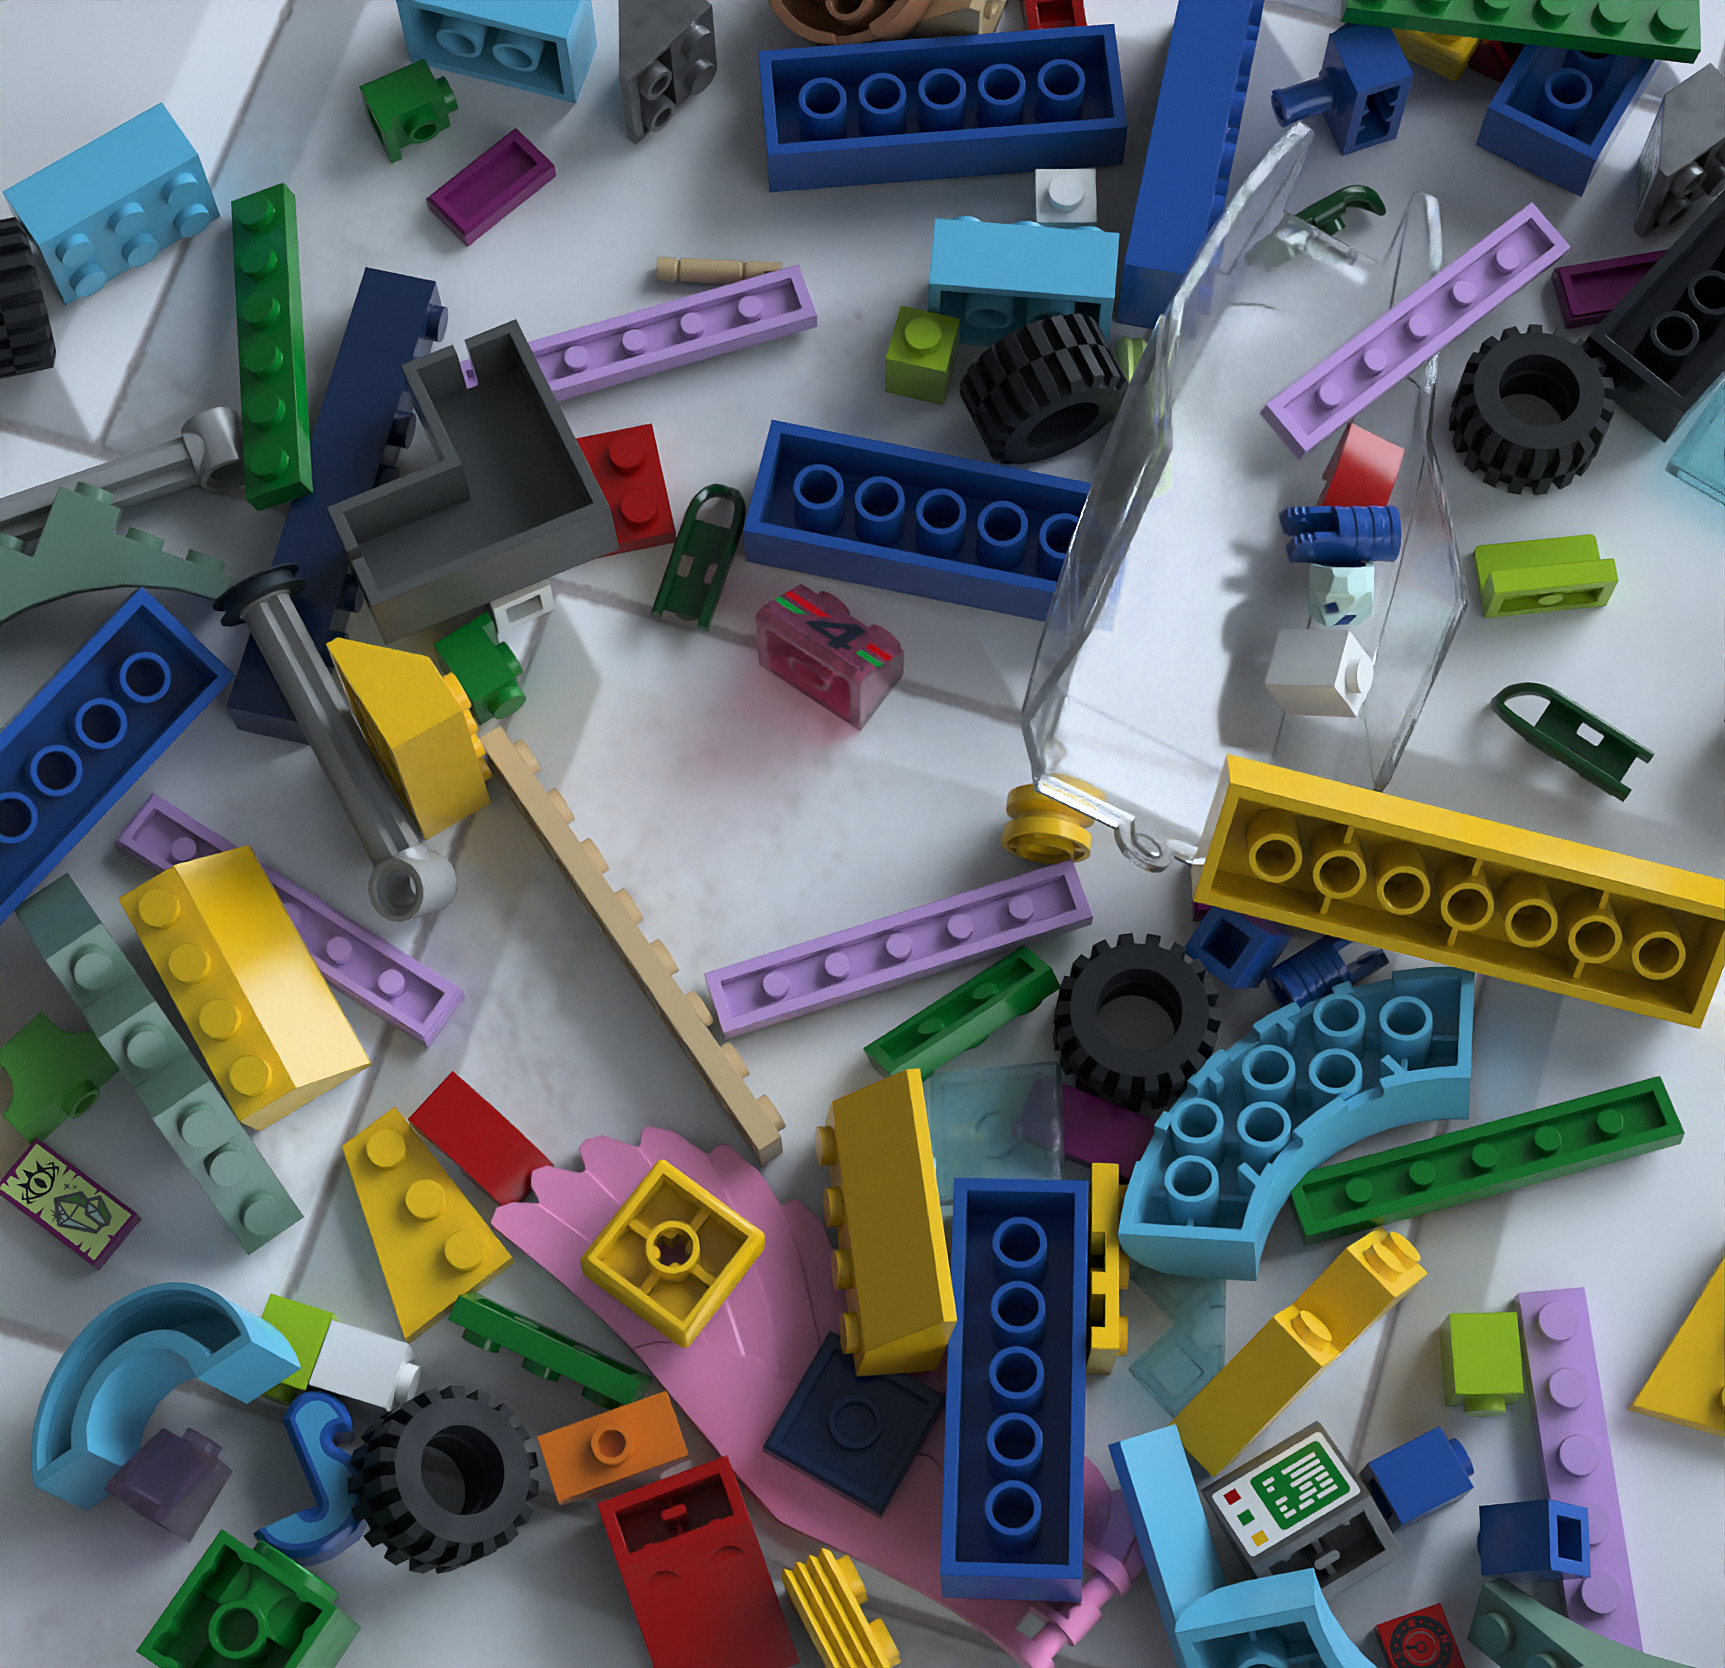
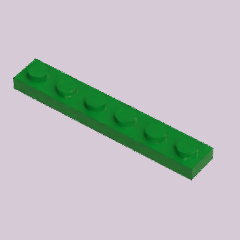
M1341 0V22L1688 64H1694L1701 52L1700 0Z
M284 183L231 201L245 498L258 512L313 494L296 200L294 193Z
M1657 1076L1308 1171L1290 1191L1288 1202L1306 1247L1679 1145L1683 1140L1685 1132L1662 1078Z

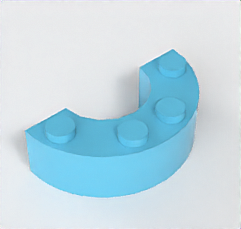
M185 1282L156 1284L123 1297L101 1312L81 1331L63 1354L46 1385L38 1407L32 1434L31 1471L34 1487L88 1511L140 1476L139 1448L145 1425L159 1402L177 1385L196 1377L248 1404L301 1369L294 1350L282 1333L271 1323L218 1293L197 1284Z

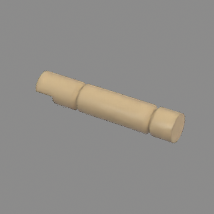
M658 257L656 277L657 281L675 282L679 279L680 282L732 284L781 270L782 262L747 261L743 263L741 260L681 258L678 260L676 257Z

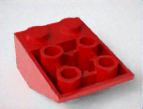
M728 1455L597 1503L654 1668H788L800 1663Z

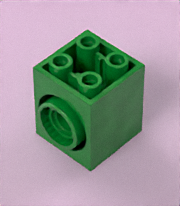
M221 1529L136 1652L159 1668H335L362 1627L333 1605L339 1597V1593L310 1571L263 1540L258 1541L254 1548L251 1549Z

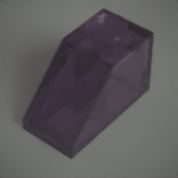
M189 1427L181 1438L162 1428L111 1477L104 1490L132 1511L190 1543L233 1471L217 1458L223 1447Z

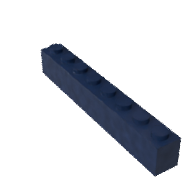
M365 267L310 442L313 494L292 500L271 567L286 563L298 564L299 570L295 574L294 579H306L307 585L291 601L330 675H332L335 666L326 643L337 637L349 640V634L345 633L350 613H359L363 605L364 595L342 550L327 507L400 477L399 468L395 467L401 448L408 449L411 446L416 427V415L412 413L413 404L401 365L430 354L433 342H441L443 340L448 323V308L441 304L436 281ZM250 632L227 705L237 729L310 745Z

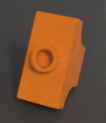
M667 1390L537 1436L560 1506L589 1498H594L596 1502L606 1500L661 1480L660 1475L664 1471L690 1460Z

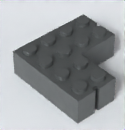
M516 319L464 340L477 383L476 386L467 389L459 358L453 344L402 364L401 368L413 407L439 462L327 507L342 550L360 590L363 592L365 601L385 645L620 549L610 506Z

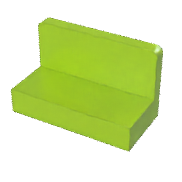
M1592 534L1479 545L1473 552L1484 618L1606 606L1619 581L1615 559H1600L1597 540Z

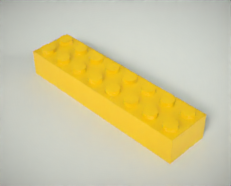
M1228 753L1191 868L1192 896L1195 902L1701 1029L1725 966V880Z

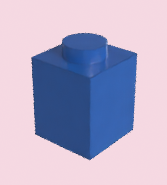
M1211 906L1184 947L1187 949L1186 955L1193 960L1198 958L1210 973L1230 988H1258L1265 978V972L1273 967L1293 935L1274 921Z
M1441 1426L1368 1462L1359 1473L1392 1534L1464 1498L1474 1488L1469 1479L1474 1474V1468L1466 1450L1455 1437L1448 1440Z
M1551 1499L1479 1506L1480 1531L1477 1536V1549L1481 1558V1576L1496 1579L1503 1577L1507 1581L1517 1583L1591 1578L1588 1508Z

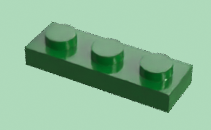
M1023 945L863 1049L872 1067L884 1079L906 1069L920 1068L921 1079L924 1082L933 1075L938 1067L963 1051L978 1047L987 1040L989 1034L1012 1019L1034 1011L1039 1007L1043 999L1059 990L1060 984L1053 969Z
M476 1292L459 1295L448 1318L449 1321L465 1328L461 1337L467 1342L493 1353H498L501 1346L524 1356L521 1366L527 1371L553 1382H558L561 1375L584 1385L581 1393L584 1398L610 1410L620 1407L621 1404L627 1405L643 1399L652 1379V1376Z

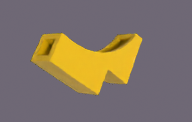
M1382 1226L1348 1246L1290 1306L1274 1315L1167 1426L1176 1424L1185 1449L1213 1478L1230 1466L1344 1352L1429 1274L1418 1263L1421 1259L1418 1251L1402 1235L1394 1231L1388 1233Z

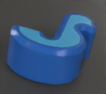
M309 1391L299 1395L290 1404L282 1420L317 1505L296 1512L253 1533L257 1542L260 1540L265 1541L301 1566H313L335 1558L359 1541L368 1525L365 1519L355 1523L351 1508L360 1504L358 1494H348L347 1479L357 1474L359 1469L350 1465L352 1456L337 1447L341 1442L351 1443L355 1440L356 1430L347 1408L338 1397L323 1391Z

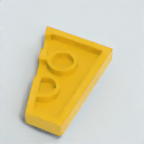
M393 1107L342 1145L404 1338L410 1344L452 1311L459 1295L478 1292L515 1262L510 1253L396 1107Z
M1092 1163L1088 1177L1086 1374L1111 1375L1117 1356H1126L1128 1346V1316H1119V1290H1128L1129 1256L1124 1250H1119L1118 1239L1121 1213L1128 1185L1119 1184V1164Z
M1724 1254L1693 1303L1694 1305L1675 1336L1668 1343L1658 1359L1657 1365L1627 1410L1725 1438Z

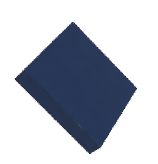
M829 1331L766 1440L763 1452L881 1519L944 1407L946 1395L907 1373L856 1376L853 1353L844 1354L840 1336Z

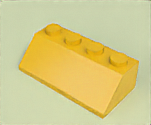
M339 637L326 643L358 728L376 762L425 841L491 803L485 781L493 776L483 758L486 752L476 735V732L479 731L478 726L468 708L472 707L469 698L452 672L442 677L430 657Z
M246 845L173 865L118 898L239 1122L262 1131L372 1065L251 846Z
M920 1068L903 1070L832 1101L825 1125L817 1126L815 1131L817 1162L819 1166H828L831 1187H825L823 1192L824 1219L828 1228H837L839 1249H833L831 1255L832 1280L835 1290H845L848 1311L840 1314L841 1347L844 1354L853 1353L856 1376L936 1371L957 1323Z

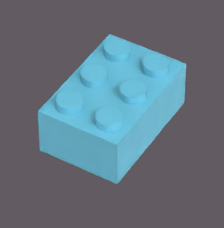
M396 0L410 62L415 63L425 59L429 67L577 103L597 48L591 0Z
M162 102L3 191L13 216L25 228L33 257L66 305L79 297L95 294L110 279L131 267L147 264L156 257L159 251L184 237H192L201 233L210 222L220 217L198 153Z
M957 216L952 219L935 218L928 287V312L960 319V345L991 347L1006 335L1023 326L1049 317L1069 314H1081L1083 317L1090 316L1093 318L1108 343L1115 298L1119 233L1104 232L1094 226H1079L1073 229L1043 227L1032 221L1003 224L982 222L970 216Z

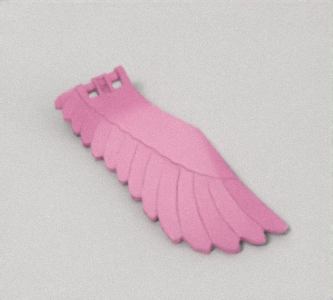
M646 1126L641 1132V1144L638 1147L603 1135L584 1140L579 1147L585 1166L583 1172L577 1173L548 1165L533 1170L531 1175V1191L537 1196L539 1203L511 1202L496 1208L490 1223L491 1227L559 1281L613 1331L647 1367L662 1387L667 1390L674 1403L720 1458L728 1455L738 1481L780 1524L844 1555L848 1554L850 1558L891 1577L946 1607L998 1644L1023 1668H1054L1055 1665L1052 1658L1067 1643L1074 1647L1103 1618L1099 1609L1114 1594L1122 1598L1132 1587L1133 1582L1146 1570L1122 1489L1111 1491L1099 1469L1084 1456L1083 1568L1092 1577L1082 1586V1602L942 1598L940 1561L946 1403L881 1519L763 1452L766 1440L829 1331H832L840 1336V1314L848 1311L845 1290H835L831 1272L833 1247L822 1221L798 1199L789 1200L782 1206L763 1175L730 1145H717L710 1154H706L676 1132ZM661 1159L666 1160L765 1234L764 1251L688 1348L678 1346L582 1273L580 1262L582 1255L655 1163ZM679 1242L674 1248H669L662 1244L659 1247L662 1257L661 1264L668 1267L674 1262L681 1265L687 1261L685 1259L686 1244ZM948 1344L936 1371L907 1373L946 1395ZM1030 1613H1033L1045 1624L1032 1639L1016 1629Z

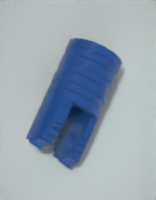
M1394 505L1286 508L1278 514L1284 535L1293 536V539L1285 545L1290 563L1393 562L1399 555L1401 547V521L1399 512Z
M1325 935L1265 972V980L1272 997L1280 1008L1296 1002L1301 1009L1310 1001L1332 994V986L1346 981H1350L1352 986H1354L1390 962L1383 949L1364 953L1356 961L1346 966L1338 951L1353 943V941Z

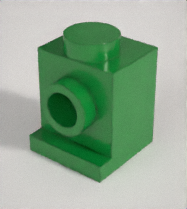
M425 59L359 86L367 118L391 164L402 159L401 148L412 143L427 142L440 131L451 127L448 113L458 109L457 101L448 81L444 76L435 79Z
M487 612L433 644L441 670L445 675L452 672L456 676L472 707L468 709L479 725L484 724L493 717L495 719L506 718L515 713L525 703L526 696L519 688L517 677L523 674V669L510 647L504 641L499 643L494 622Z

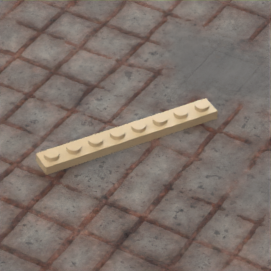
M501 726L480 737L479 740L486 752L484 759L760 1166L762 1167L783 1153L782 1138L779 1131L784 1129L786 1125L778 1110L765 1094L758 1099L753 1096L743 1081L745 1077L750 1075L743 1059L730 1042L720 1047L707 1028L714 1023V1020L706 1005L694 990L684 995L672 975L679 970L671 954L659 939L649 944L638 928L637 924L644 919L636 903L624 888L617 892L612 890L602 875L609 870V867L597 846L590 838L580 843L568 825L575 818L562 795L556 788L546 793L534 776L541 771V768L527 744L522 739L512 743Z

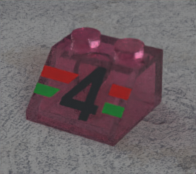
M800 584L763 605L755 615L759 665L859 731L863 729L904 675V650L901 649L899 641L883 627L875 624L867 627L850 616L846 605L828 592L820 591L817 594L803 584Z

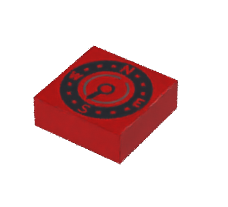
M1441 1603L1378 1624L1373 1628L1388 1668H1466Z

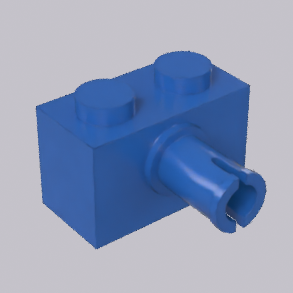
M1346 23L1335 32L1329 34L1319 77L1283 89L1272 90L1271 103L1273 112L1281 127H1288L1292 123L1322 114L1341 155L1344 156L1397 138L1414 74L1391 28Z

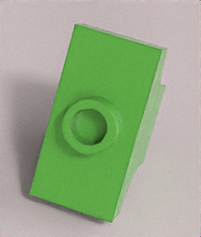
M41 1011L0 1048V1066L10 1076L13 1084L12 1100L2 1116L30 1145L36 1138L43 1142L68 1117L74 1119L88 1111L99 1098V1089L120 1069L92 1029L81 1033L64 1031L57 1027Z

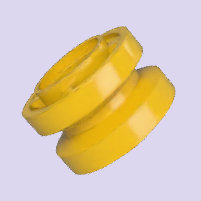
M1028 784L1015 787L1009 791L1006 804V813L1013 820L1005 823L1003 827L1001 845L1006 851L1015 856L1042 864H1057L1072 859L1073 863L1084 861L1089 858L1092 846V835L1086 828L1091 827L1095 822L1097 804L1087 794L1060 785Z

